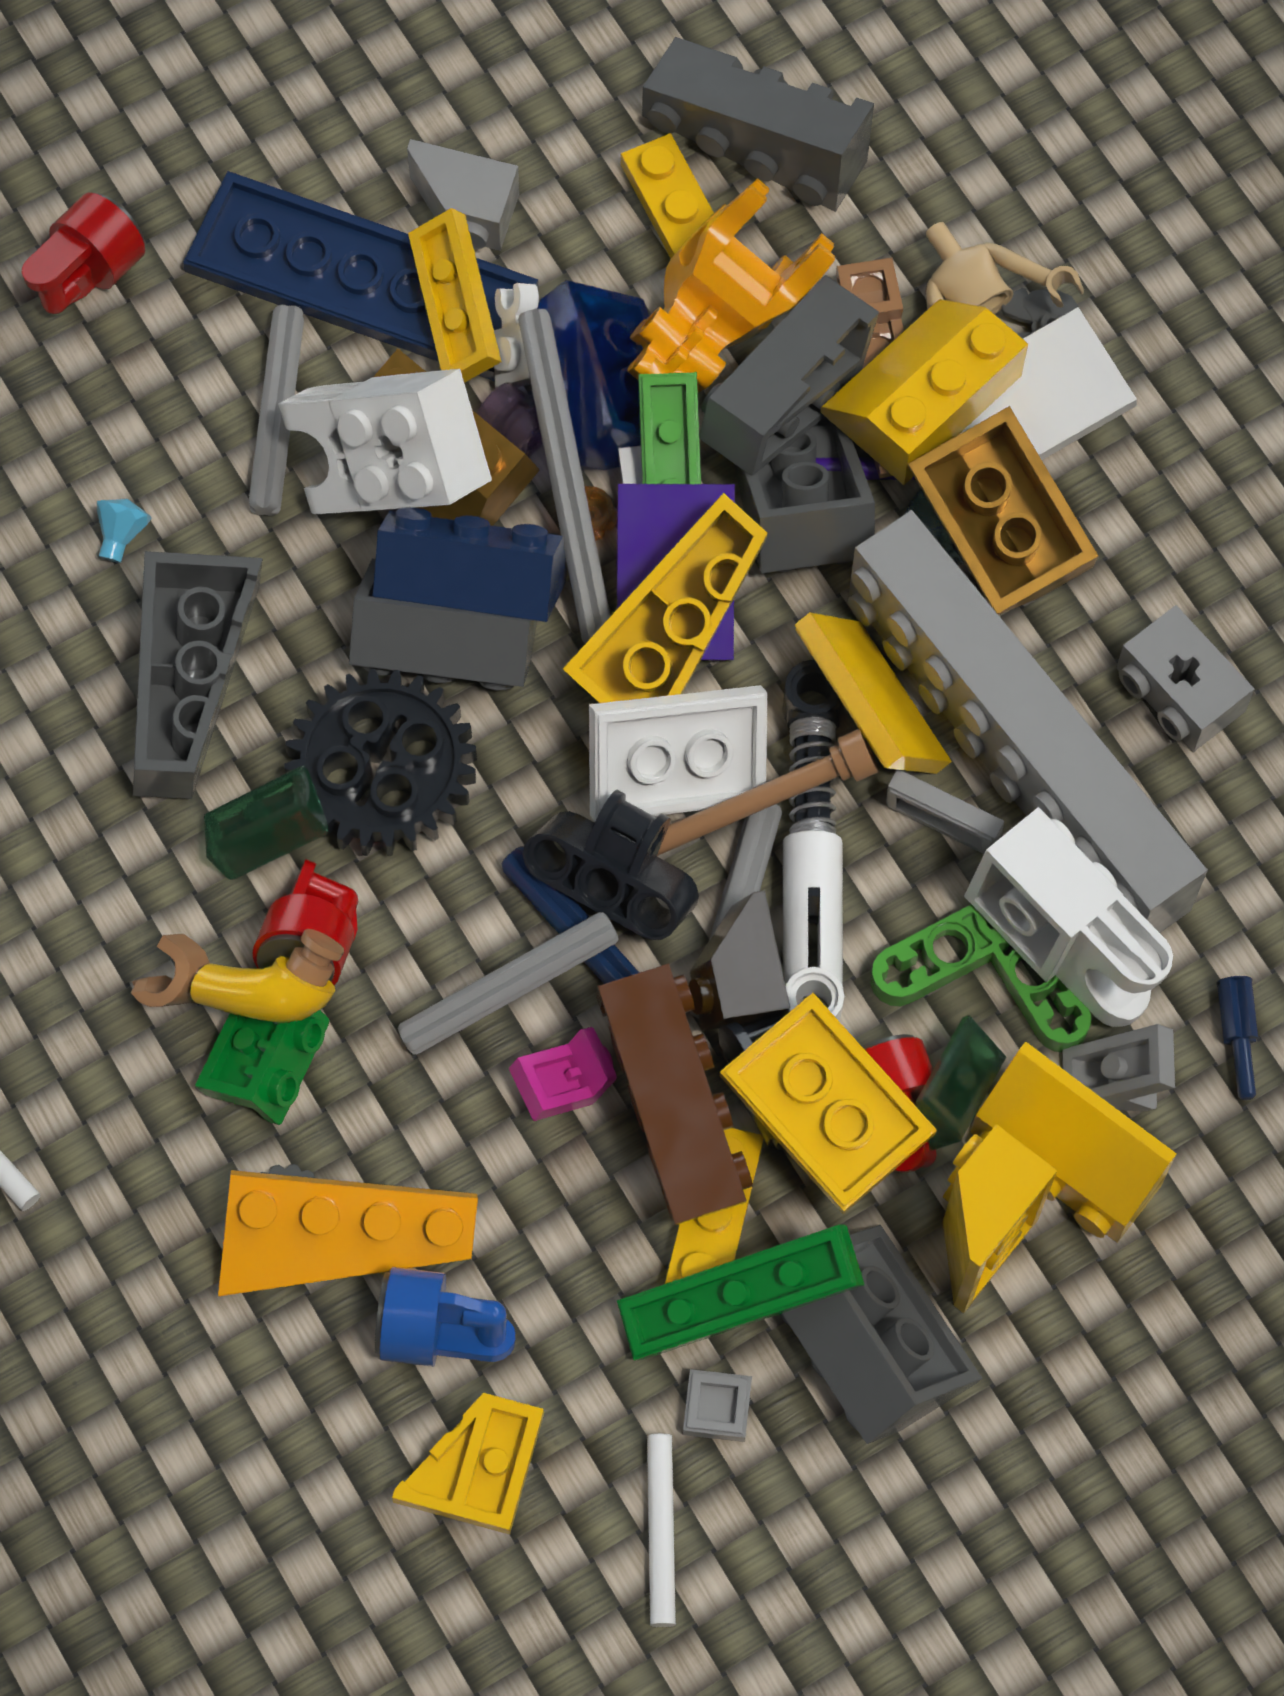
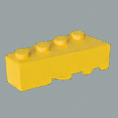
M723 493L567 663L563 670L599 703L683 694L765 543L768 533Z

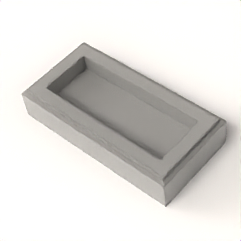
M896 770L888 785L887 807L982 854L1001 838L1004 820L908 773Z

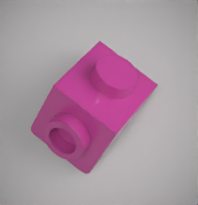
M593 1027L581 1029L568 1044L518 1057L508 1068L533 1121L593 1105L617 1078L613 1068L612 1057L608 1049L602 1045Z

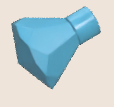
M128 499L97 501V514L104 539L99 557L121 563L126 545L150 522L151 516Z

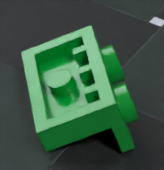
M319 1010L300 1021L276 1023L229 1013L195 1087L208 1097L252 1108L268 1122L277 1125L282 1124L290 1106L298 1096L300 1085L315 1053L324 1041L325 1032L329 1026V1018Z

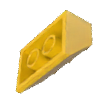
M939 299L821 407V413L900 483L905 485L914 477L908 467L910 462L958 436L1022 376L1028 343L986 307Z
M1027 1042L1018 1050L977 1112L970 1132L973 1135L977 1134L984 1140L996 1124L1058 1170L1047 1200L1053 1201L1057 1197L1076 1212L1074 1218L1085 1230L1099 1238H1104L1107 1235L1117 1243L1161 1188L1177 1153Z
M997 1124L984 1140L977 1134H974L963 1146L953 1161L956 1168L948 1178V1182L951 1184L943 1195V1198L948 1202L943 1218V1230L953 1303L962 1313H965L1036 1224L1058 1171Z

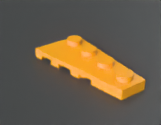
M231 1170L218 1296L391 1271L392 1267L415 1268L469 1260L472 1258L478 1195L475 1193Z

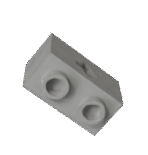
M1177 605L1123 645L1116 667L1119 671V678L1127 691L1135 698L1141 699L1143 697L1158 713V721L1164 731L1176 741L1183 740L1193 752L1245 713L1255 690Z

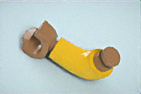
M306 929L300 938L304 947L294 948L290 957L280 956L275 959L272 966L264 969L238 968L211 964L206 952L185 934L163 935L157 947L168 954L175 962L173 980L166 975L132 981L134 987L131 994L140 1003L149 1007L198 1003L257 1020L276 1023L300 1021L324 1008L335 993V986L329 980L334 971V967L330 962L331 960H340L344 953V948L329 936L313 929Z

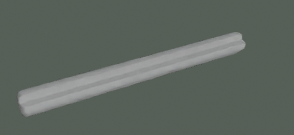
M534 309L521 313L518 321L560 532L564 540L565 557L582 641L586 644L610 618V611L551 317L546 309Z

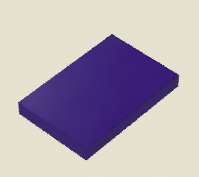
M618 484L617 609L723 493L735 503V484ZM734 600L701 660H734Z

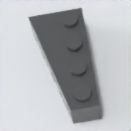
M675 37L643 86L642 116L663 132H675L695 142L700 149L711 156H724L744 166L752 176L759 180H772L794 191L802 201L814 206L822 205L836 212L867 163L874 103L856 97L850 106L832 100L834 94L830 88L812 83L808 90L805 91L788 85L784 80L783 73L763 66L762 69L752 73L743 70L741 62L735 56Z
M145 551L133 796L193 798L259 590L263 558Z

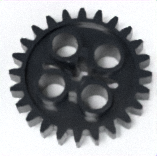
M370 669L367 684L359 686L351 674H347V691L340 694L334 687L327 684L324 686L327 700L325 705L310 699L306 702L307 712L312 721L294 719V732L300 739L286 741L287 755L295 759L284 764L286 777L296 781L293 784L301 780L307 782L323 825L322 831L318 833V836L321 838L337 829L339 848L344 850L353 838L360 839L362 855L368 856L374 842H382L387 856H393L395 840L403 839L413 852L417 850V833L423 831L435 841L439 838L436 824L438 819L452 825L457 822L456 811L451 803L468 805L470 802L469 791L462 785L476 783V769L467 765L477 760L476 745L466 743L472 738L470 723L457 724L461 718V709L458 703L442 708L445 701L443 688L438 687L426 696L424 694L423 677L420 675L411 682L409 687L402 685L400 670L393 671L388 683H380L376 670ZM362 719H375L381 723L380 727L372 733L364 734L353 729L354 725ZM398 719H405L407 722L403 723L390 743L391 731ZM415 741H428L435 746L432 752L422 756L412 755L406 751L408 746ZM390 744L391 762L382 761ZM371 762L380 763L374 779ZM341 768L351 769L357 773L351 781L343 784L332 783L327 779L331 772ZM372 782L371 794L367 802L363 806H358L356 802L361 799ZM398 790L410 795L408 801L401 806L392 807L380 801L390 791Z

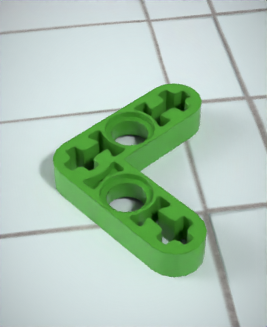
M972 904L886 948L877 955L873 963L870 981L873 993L880 1001L890 1006L910 1004L991 962L1037 1039L1046 1048L1054 1052H1062L1063 1049L1080 1045L1084 1042L1091 1026L1090 1010L1056 975L1048 982L1037 986H1029L1019 980L1015 972V966L1023 958L1015 949L1008 956L1003 954V952L1008 951L1010 944L995 928L992 930L989 928L990 923ZM942 936H955L965 944L967 954L959 962L946 963L935 955L933 950L934 942ZM920 949L925 965L913 970L909 974L908 987L902 988L897 981L887 984L885 979L888 975V966L894 964L899 971H905L916 965L918 959L916 950ZM926 967L929 969V971H930L933 975H931V976H928V975H927ZM1056 988H1059L1061 992L1056 993L1053 1003L1063 1017L1072 1014L1076 1017L1071 1034H1067L1062 1027L1054 1030L1049 1027L1054 1012L1045 998ZM1043 1000L1039 1006H1035L1033 1003Z

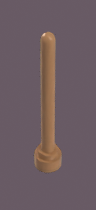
M857 729L839 737V744L829 748L830 755L670 824L657 856L841 776L843 781L854 777L856 782L878 773L879 770L867 740L860 729Z

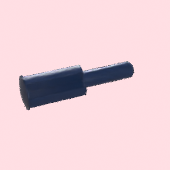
M1231 976L1216 982L1224 1044L1232 1045L1238 1097L1242 1100H1251L1256 1096L1251 1043L1256 1042V1038H1258L1252 986L1253 979L1248 976Z

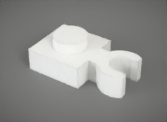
M516 283L513 284V289H496L495 307L502 319V328L494 330L501 363L494 366L495 387L514 389L531 384L518 318L521 313L538 308L539 294L535 284Z

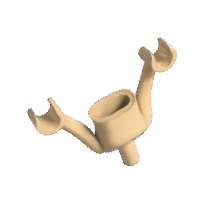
M944 222L934 224L926 232V237L943 260L942 264L928 280L926 286L927 310L939 299L986 307L993 314L1001 310L1003 304L1006 305L1011 301L1013 290L1002 279L996 264L1047 287L1052 302L1060 308L1064 307L1057 292L1060 285L1072 283L1077 287L1081 295L1084 293L1079 275L1072 267L1059 266L1050 270L994 243L977 244L962 249Z

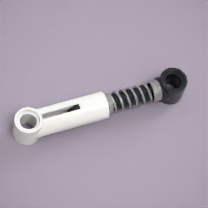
M814 659L802 661L794 666L786 678L782 710L786 725L790 729L789 741L794 747L789 754L790 759L794 762L789 769L790 772L830 755L829 748L835 746L836 742L835 733L839 727L842 701ZM807 691H816L824 695L827 701L822 704L811 705L802 701L799 695ZM833 779L789 799L790 804L794 807L789 817L795 824L789 829L790 834L783 840V976L790 1009L781 1013V1015L786 1016L798 1005L797 1002L800 999L809 996L813 992L817 997L826 1002L829 1011L840 1022L845 997L843 991V841L840 836L836 835L834 827L836 822L831 819V813L837 809L835 805L831 804V798L836 794V791L831 788V783L835 780ZM808 923L817 924V967L808 968Z

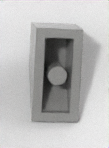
M410 139L407 148L410 178L434 217L450 208L464 213L473 248L482 249L487 247L501 251L519 197L518 166Z

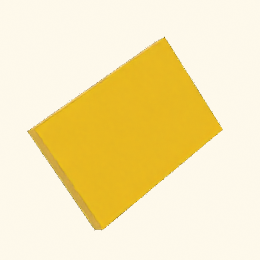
M809 612L795 624L796 632L884 768L937 774L952 762L860 621Z
M813 992L720 1071V1077L842 1214L846 1213L937 1132V1129Z

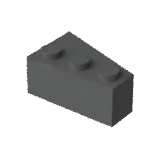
M825 275L723 383L714 386L707 394L701 407L705 415L699 439L753 476L825 417L821 413V407L862 370L879 311Z

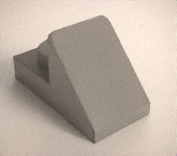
M1160 1024L1062 1050L1063 1069L1117 1110L1149 1111L1156 1109L1157 1093L1175 1088L1173 1029Z

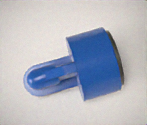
M392 1267L390 1273L385 1272L380 1291L375 1329V1353L380 1354V1360L434 1367L437 1355L496 1362L505 1359L515 1347V1329L511 1322L507 1320L506 1309L500 1302L470 1298L446 1292V1273Z

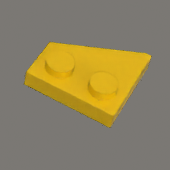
M482 1393L463 1414V1419L451 1432L445 1433L429 1451L430 1455L405 1482L402 1480L397 1485L392 1496L393 1503L510 1535L544 1417V1409Z

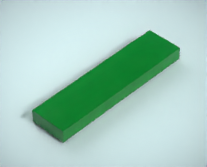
M839 1224L617 1300L632 1357L636 1361L734 1330L864 1286L865 1284L847 1225Z

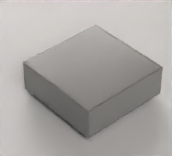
M690 1369L683 1435L745 1442L752 1376Z

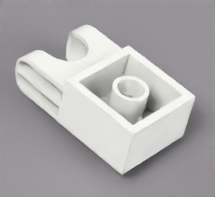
M460 369L372 377L363 382L307 388L278 403L285 428L289 431H302L316 438L324 448L328 458L329 471L327 478L318 485L304 488L310 511L313 514L451 505L492 481Z
M1039 807L986 849L964 897L1045 982H1048L1056 975L1102 1023L1111 1027L1130 1025L1138 1020L1149 1004L1151 990L1158 986L1170 972L1173 953L1167 940L1123 896L1109 870L1100 863L1092 862L1075 845L1074 837L1069 829L1059 820L1050 819Z

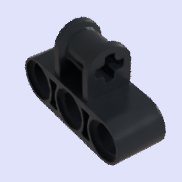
M615 790L610 795L595 822L571 811L559 812L552 816L524 845V863L534 877L596 912H604L609 919L650 940H662L670 936L698 903L699 893L692 877L683 870L657 857L671 819L662 813L655 817L626 801V794L619 790ZM553 841L557 842L563 848L565 853L559 850ZM605 869L611 872L617 881L609 877ZM657 898H659V899H661L662 901H664V902L667 904V906H668L669 909H666L665 907H663V906L659 903V901L657 900Z

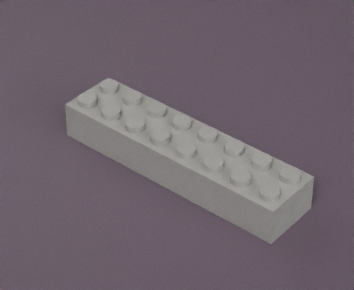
M912 510L856 546L848 594V604L851 611L862 625L866 627L872 625L883 638V647L891 662L900 670L907 668L919 683V693L930 710L936 714L942 712L955 727L954 735L963 751L971 758L978 756L991 772L990 780L1002 799L1008 803L1014 801L1026 816L1039 807L1050 819H1057L1062 822L1073 835L1075 845L1092 862L1100 863L1109 870L1123 896L1159 933L1192 910L1208 871L1207 868Z

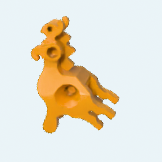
M757 178L728 205L723 204L670 259L666 267L664 279V309L658 307L647 319H644L630 336V339L637 345L643 346V350L629 365L627 372L637 380L639 374L697 372V391L699 393L713 383L726 365V362L718 356L721 350L752 338L766 329L773 319L791 311L835 261V255L831 253L834 243L821 233L795 262L791 261L786 255H783L772 268L765 264L734 237L742 226L767 201L765 195L769 192L770 188Z

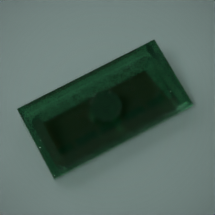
M304 765L204 814L206 858L230 880L237 879L328 833L327 820L309 771Z
M970 1015L964 1016L961 1019L916 1100L917 1108L937 1129L936 1134L928 1140L931 1150L961 1142L1007 1058Z

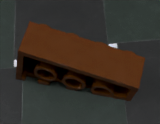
M668 963L598 986L596 998L602 1016H607L612 1046L619 1067H621L623 1074L626 1073L629 1082L627 1087L640 1128L642 1132H645L648 1144H646L673 1226L745 1203L747 1200L743 1190L753 1187L751 1175L742 1151L731 1154L724 1130L734 1127L732 1117L723 1092L714 1095L711 1093L704 1071L714 1069V1064L704 1034L692 1035L685 1013L695 1010V1006L684 974L673 977Z

